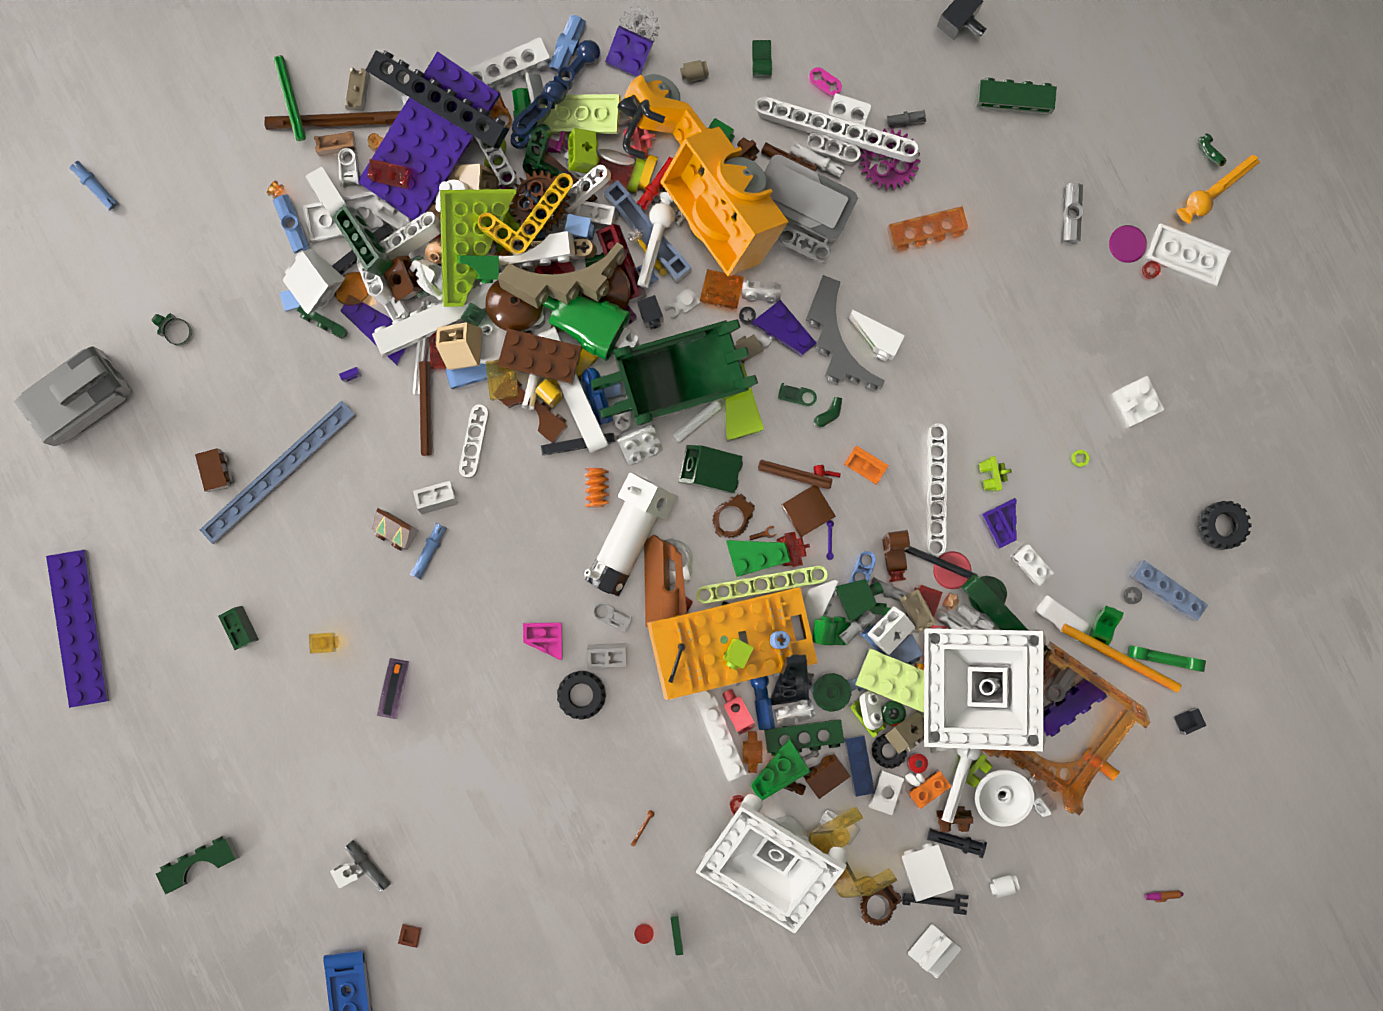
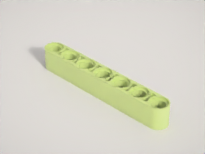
M814 566L703 586L698 589L696 597L700 603L708 604L819 584L826 580L828 573L824 567ZM816 569L823 571L824 576L821 580H816L813 576ZM796 573L804 575L805 580L803 583H796L794 580ZM778 576H783L786 579V584L783 587H779L775 583V579ZM763 579L767 582L765 590L757 588L756 583L758 580ZM740 583L748 585V591L745 594H741L737 590V586ZM726 586L729 589L727 597L719 595L718 590L720 587ZM702 590H708L711 594L710 598L706 601L701 600L699 597V593Z

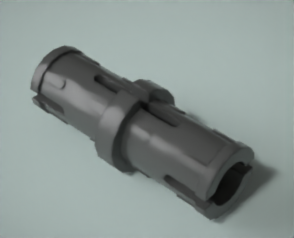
M925 110L910 113L904 111L903 114L887 116L888 128L902 125L908 127L910 124L926 122Z

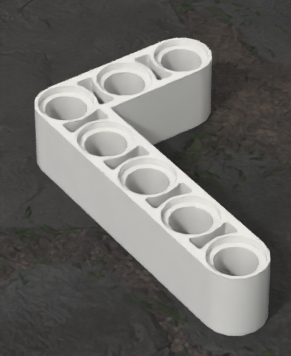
M426 212L379 243L390 260L397 256H407L441 233V220L432 212ZM357 259V266L368 293L380 304L389 303L393 294L384 275L382 274L379 277L367 272L359 259Z

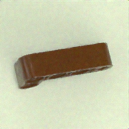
M908 530L886 533L882 540L887 572L907 570L905 550L910 547Z

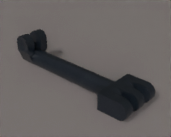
M903 892L902 904L920 903L953 907L954 914L967 915V910H960V907H968V903L960 902V900L968 899L969 895L955 893L954 899L931 897L916 902L914 895Z

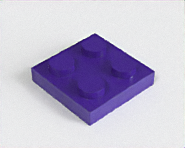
M619 26L605 62L635 76L642 75L654 41Z

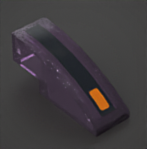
M390 658L377 716L398 719L409 661Z

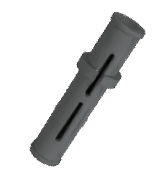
M354 840L344 847L355 860V865L358 864L380 892L390 885L369 860L368 854L366 852L363 853Z

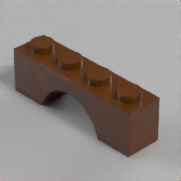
M507 377L493 395L510 409L516 405L523 404L526 391L521 388L522 384L517 379L513 378L511 380ZM535 400L534 410L539 416L537 431L551 443H555L568 426L565 424L567 420L560 414L555 416L551 413L552 408L544 401L540 404Z

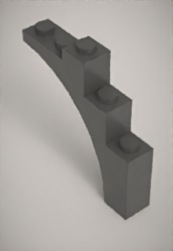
M823 275L806 321H809L808 324L813 327H823L815 347L819 349L818 352L829 356V354L833 355L825 376L828 377V381L835 384L843 383L845 376H847L849 381L859 384V382L865 383L867 388L877 391V388L881 389L885 380L870 373L856 361L844 344L838 328L836 301L841 282Z

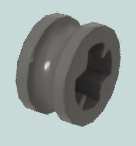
M1137 587L1127 588L1123 593L1124 600L1129 604L1140 602L1142 599L1141 590ZM1131 590L1137 593V597L1134 598L1135 601H1132V598H1128V593H1131Z

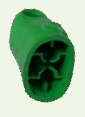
M579 294L568 305L551 296H548L547 301L543 303V306L553 310L548 322L550 325L569 334L581 344L583 350L605 361L612 356L616 349L615 345L624 328L627 327L631 315L629 311L620 308V306L609 301L597 302Z

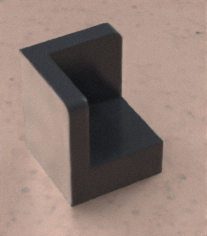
M1194 707L1174 716V720L1182 735H1187L1207 726L1199 708Z

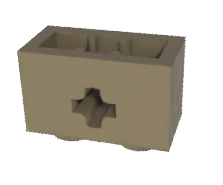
M919 711L913 713L885 735L898 754L904 750L909 752L917 746L915 744L916 741L921 743L924 740V718Z

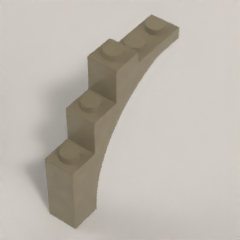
M616 243L600 261L581 270L565 274H537L522 270L509 263L498 276L500 288L537 309L542 303L547 301L549 295L568 305L571 300L576 299L579 291L598 302L602 296L604 297L608 293V279L613 275L614 269L621 265L625 259L623 245Z

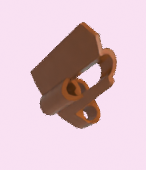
M652 535L644 544L646 627H648L647 623L687 614L682 554L670 542ZM669 558L675 562L676 587L672 591H670Z

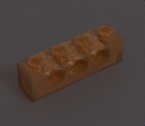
M963 206L892 223L888 225L887 230L892 250L898 249V251L909 249L910 245L916 244L919 247L928 244L927 241L930 240L940 242L950 235H953L954 238L960 237L967 231L968 224ZM948 221L951 224V229H944L942 222ZM930 226L933 233L926 234L923 231V227ZM905 231H912L914 233V238H907L905 236Z

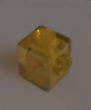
M335 633L309 634L310 653L336 652V648H339L338 636H335Z

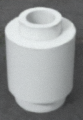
M1007 875L993 879V884H990L992 895H996L998 899L1020 891L1016 875Z

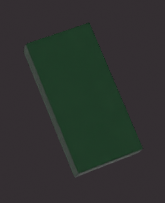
M678 913L671 914L675 955H683Z

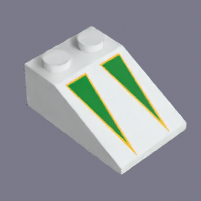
M852 310L848 319L872 351L877 354L876 357L886 362L887 360L891 361L905 335Z

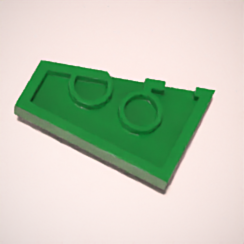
M726 540L736 577L792 561L786 542Z
M790 738L750 784L755 794L762 801L810 772V769Z

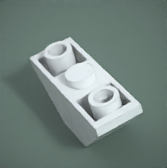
M836 580L809 589L803 601L812 634L815 619H821V616L823 614L827 615L832 605L829 603L831 596L835 597L837 594L834 588L838 583Z

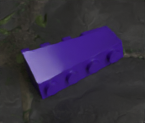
M1096 672L1090 673L1075 686L1068 689L1061 701L1050 702L1044 707V733L1047 737L1049 735L1053 737L1061 731L1060 727L1064 724L1068 726L1076 720L1075 716L1079 713L1085 714L1092 708L1090 705L1094 702L1100 703L1107 698L1106 694L1110 690Z

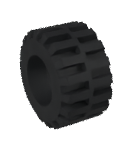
M1234 501L1216 502L1206 507V510L1201 513L1200 516L1202 518L1198 520L1200 524L1198 531L1202 532L1201 538L1206 540L1205 543L1207 545H1212V548L1225 550L1238 547L1247 540L1246 536L1250 535L1251 531H1248L1252 527V523L1248 522L1251 519L1250 515H1246L1247 510L1241 508L1239 503L1235 504ZM1221 514L1228 515L1234 524L1232 533L1227 537L1220 535L1216 530V519Z
M588 671L570 673L560 682L557 689V702H559L560 709L573 719L583 720L591 718L602 709L605 703L606 692L602 680ZM581 683L588 685L593 692L592 701L583 707L575 705L570 698L571 689Z

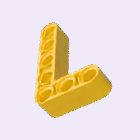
M566 173L558 175L517 232L490 213H483L479 216V229L512 254L522 255L571 190L573 185L572 177ZM566 179L569 182V186L562 188L559 186L558 181ZM553 194L557 197L558 201L551 204L548 202L547 196ZM538 210L545 211L546 218L538 219L536 212ZM482 219H491L492 225L484 227L481 224ZM531 225L534 227L535 233L528 235L525 233L524 228ZM499 230H506L508 236L505 239H500L497 236ZM520 241L523 243L524 248L517 251L513 248V243Z
M583 348L576 370L579 380L583 371L590 368L599 358L583 350ZM545 379L535 390L538 397L552 409L564 397L558 381L555 380L549 381Z

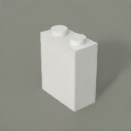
M932 842L923 845L922 850L915 851V848L904 852V856H901L916 902L954 890L939 844L934 846Z

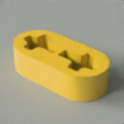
M648 155L639 181V189L645 190V187L650 185L658 161L657 156Z

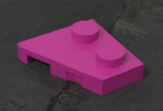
M523 623V643L562 660V623Z

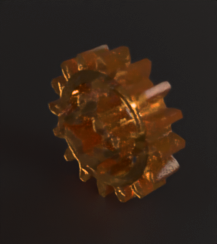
M748 731V739L743 741V763H748V773H757L758 763L763 761L762 741L757 740V731Z

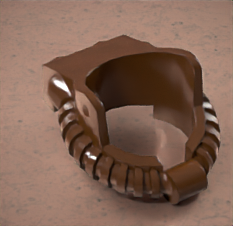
M737 494L735 497H730L728 502L721 503L715 509L712 521L714 528H716L715 533L719 537L734 538L744 533V530L746 531V527L749 524L748 520L753 517L752 512L755 510V505L751 502L748 503L744 495ZM735 508L741 513L743 522L736 531H724L720 528L719 515L724 509Z
M888 882L882 886L877 885L875 890L866 891L862 896V900H860L861 918L865 923L870 922L874 926L887 924L891 920L890 918H892L893 911L897 908L896 905L902 902L900 894L895 892L893 886ZM874 895L880 897L885 903V912L879 920L871 918L867 913V903Z

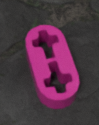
M820 67L811 70L809 81L813 86L830 97H834L835 93L840 94L842 84L837 78ZM818 73H821V79H823L824 82L820 79L815 81L813 74L817 75ZM826 83H828V84H830V85L836 84V85H837V87H836L837 91H836V90H833V91L831 92V91L829 90V89H830V86L827 85Z

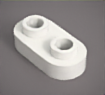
M872 691L861 694L860 706L864 724L868 729L875 730L883 724L879 698Z

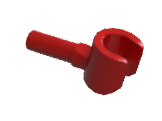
M824 465L814 466V474L840 478L841 473L825 471Z

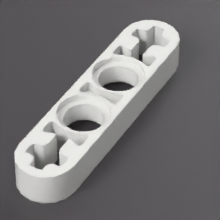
M597 165L571 187L567 195L575 194L576 200L570 204V207L565 208L568 214L573 212L610 180L611 172L603 165ZM601 171L603 172V173H602V175H603L602 178H600V174H599ZM590 182V189L583 191L584 184ZM563 214L562 217L565 218L568 214Z
M480 404L475 405L471 410L459 471L465 478H472L476 475L489 412L485 406ZM479 408H482V411L485 413L484 416L480 417V422H484L483 426L478 423H472L473 420L477 421L478 416L475 414V411H479ZM473 427L481 429L479 437L471 436V429ZM471 445L477 447V454L474 456L467 454V448ZM465 457L476 459L475 463L471 461L470 467L473 468V472H469V475H466V471L463 470L464 467L468 466V461H464Z

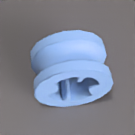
M784 631L774 632L770 636V644L776 649L786 648L789 645L790 637ZM777 637L783 639V642L777 641Z

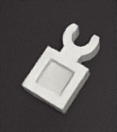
M688 287L674 297L677 303L668 304L665 310L675 309L676 312L671 316L672 319H675L679 315V311L682 310L686 314L701 302L692 289Z

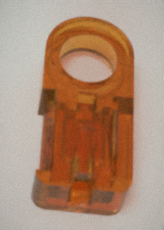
M500 96L490 112L493 119L495 117L507 116L509 122L505 126L510 128L512 126V118Z

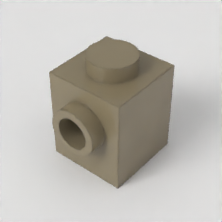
M754 334L748 338L744 336L736 341V349L744 347L748 349L749 356L740 360L744 364L764 353V349Z

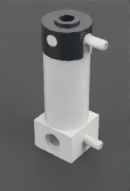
M629 473L618 495L619 498L625 500V503L597 559H595L591 569L585 570V576H587L585 580L605 593L618 597L657 518L666 520L678 497L664 488L632 473Z

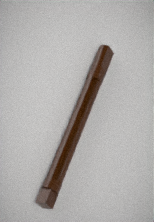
M400 111L300 115L303 128L387 125L394 123ZM265 116L264 125L266 130L292 128L289 116Z

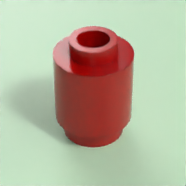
M913 753L908 757L907 765L913 772L922 773L928 767V760L921 753ZM917 760L922 761L920 767H916L915 762Z

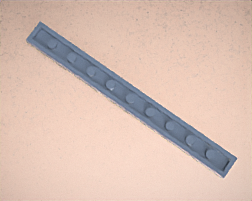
M340 401L199 529L212 544H215L355 416L352 410L343 401Z

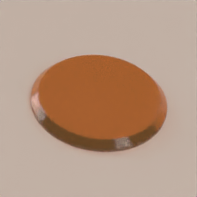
M350 272L343 276L345 280L335 292L336 299L341 304L348 306L361 303L369 295L361 273Z

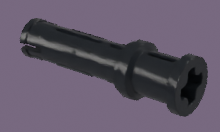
M932 828L929 829L927 835L928 841L961 849L965 854L972 853L979 855V858H983L987 846L985 841H975L971 837L961 838Z

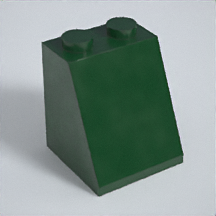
M686 445L678 482L724 493H735L739 484L738 475L743 466V456L702 445Z

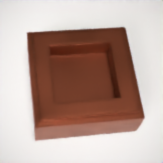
M402 924L398 944L417 948L422 928Z

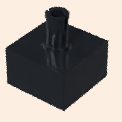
M954 0L941 14L937 26L953 40L966 27L980 38L987 28L979 23L975 16L979 13L984 1Z

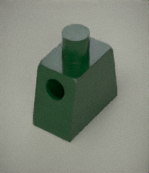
M866 579L834 587L849 621L876 605L877 602L874 596L884 592L880 582L869 586Z

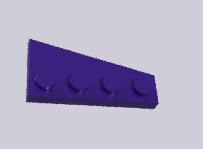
M351 295L348 296L340 310L375 345L376 343L372 336L375 333L374 330L381 326L388 327L393 325V320ZM408 347L387 357L398 366Z

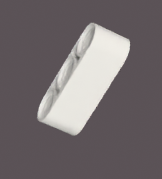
M812 133L807 139L806 147L825 158L830 157L831 160L847 166H853L859 161L860 150L855 145L820 133ZM814 139L818 140L820 142V146L813 147L810 144V141ZM836 146L838 148V152L831 153L828 150V147ZM853 152L856 154V158L849 159L846 153Z
M320 167L305 177L332 219V216L345 202L324 169Z
M1045 596L1035 611L1060 630L1065 623L1085 634H1088L1092 628L1084 620L1049 596Z

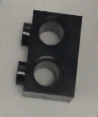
M653 295L637 301L645 327H650L651 330L660 327L664 319L656 296Z

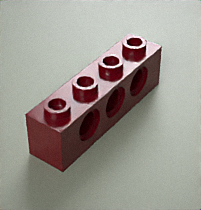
M611 224L596 231L605 256L616 243L623 245L625 259L618 266L624 270L630 283L631 294L629 303L646 297L644 288L637 285L639 275L620 225Z

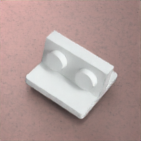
M651 422L616 436L628 465L663 451Z
M931 924L908 951V955L917 961L924 970L938 978L958 955L961 948L935 925Z

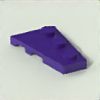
M781 300L751 323L753 326L765 331L770 337L773 336L781 341L784 346L800 356L817 344Z

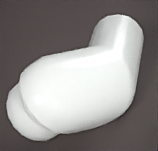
M909 773L905 776L906 782L916 787L921 786L920 784L925 782L921 773H918L916 776Z

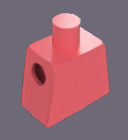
M732 689L724 692L722 696L726 704L723 706L739 736L755 728L756 725L741 696L736 697ZM738 706L740 710L738 712H734L733 708Z

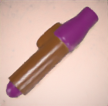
M1180 890L1153 892L1145 894V899L1154 900L1155 902H1166L1167 899L1181 898L1184 893Z

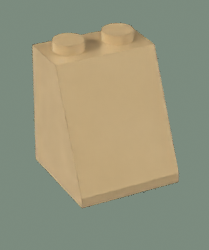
M481 164L457 165L447 180L464 182L468 185L469 189H498L499 180L493 169Z

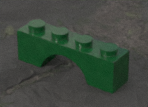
M221 836L212 841V846L206 848L203 845L194 850L196 854L189 857L187 853L177 858L178 863L171 865L169 862L159 867L161 871L156 873V876L165 895L188 884V872L196 862L206 861L220 868L240 858L230 837L224 839Z

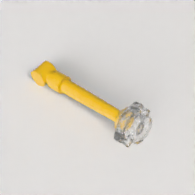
M636 227L628 233L629 237L627 239L638 242L646 253L647 246L641 239L643 230ZM656 259L654 267L658 269L660 275L665 276L667 270Z

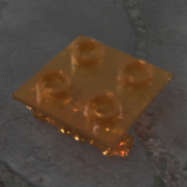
M707 269L700 301H703V304H715V306L718 304L721 308L723 305L724 307L731 308V310L733 308L737 309L744 277L737 275L728 277L724 272Z

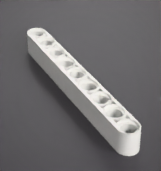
M761 97L756 102L758 116L762 119L811 134L820 133L855 145L858 148L905 162H914L918 157V145L913 140L768 97ZM764 105L769 106V109L766 111L760 110ZM783 110L788 112L785 116L778 115ZM799 116H804L805 120L802 122L796 121V118ZM817 121L824 123L821 127L814 126ZM837 126L842 128V130L837 133L832 131V129ZM853 132H858L860 134L857 138H852L850 136ZM872 137L878 139L876 143H870L868 140ZM895 143L896 147L889 149L887 144ZM908 148H912L915 150V152L913 154H907L905 153V150Z

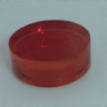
M643 923L636 927L634 936L639 943L647 944L653 939L654 931L650 925Z

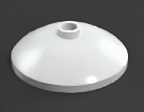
M487 312L473 317L468 323L482 328L480 363L494 364L499 361L507 331L497 327L490 320Z
M1009 769L997 770L985 776L975 792V804L979 814L984 820L996 826H1012L1021 822L1030 813L1034 803V792L1030 782L1019 772ZM1001 791H1005L1004 795H999Z

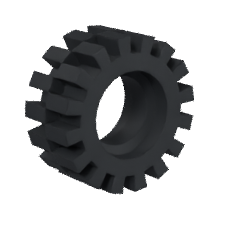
M882 734L872 744L873 758L884 768L893 769L899 767L901 763H904L907 751L904 750L900 754L897 752L893 758L884 757L882 748L890 742L885 737L886 734Z

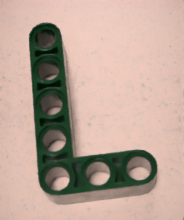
M976 574L961 586L1000 630L1030 631ZM1044 645L1045 653L1049 649L1046 645Z

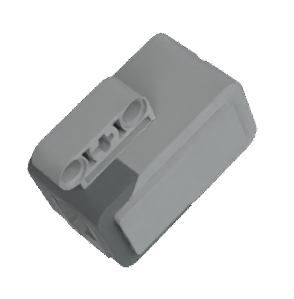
M775 155L770 159L764 171L767 179L764 191L772 189L773 192L770 197L789 221L782 233L789 231L793 236L790 241H785L781 233L778 237L781 244L817 262H825L831 254V250L826 243H834L841 235L858 200L857 194L853 190L821 174H817V172L782 155ZM805 233H808V234H810V235H812V236L818 238L819 241L816 240V239H814V238H812V237H810V236H808V235H806ZM807 240V245L813 247V244H816L817 246L814 248L813 254L809 253L811 248L805 247V249H802V244L799 242ZM824 248L827 251V256L824 258L818 257L817 249Z
M91 346L81 350L26 389L14 402L25 418L31 422L32 428L42 442L51 446H58L72 439L125 401L132 391L105 353Z

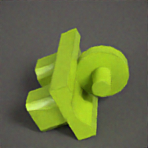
M996 456L987 458L988 460L978 463L980 473L989 471L991 473L992 479L982 481L984 491L994 490V492L1003 490L1000 475L1002 481L1006 482L1008 481L1007 474L1012 473V470L1006 469L1003 462L999 463V471Z
M983 753L977 760L971 763L965 784L967 783L974 788L981 781L974 774L979 768L987 774L993 767L986 759L987 756Z

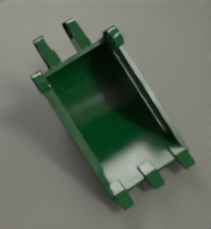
M736 319L728 322L724 320L638 346H624L614 350L619 371L591 380V386L593 391L623 384L627 399L617 402L613 406L599 409L601 418H608L631 411L636 425L639 426L700 405L728 399L746 392L750 387L758 384L756 375L744 377L740 360L749 356L747 347L736 349L731 333L741 328L739 320Z

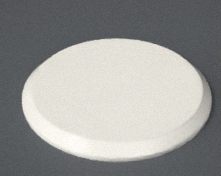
M610 149L598 150L599 155L610 162L621 165H632L635 163L632 157Z

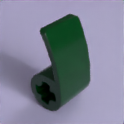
M771 40L752 41L753 76H772Z

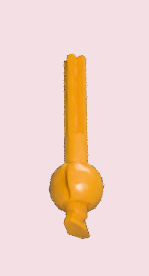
M1252 154L1207 191L1197 190L1191 193L1187 200V207L1176 210L1180 218L1190 224L1194 215L1198 217L1207 215L1213 208V200L1260 163L1258 157Z

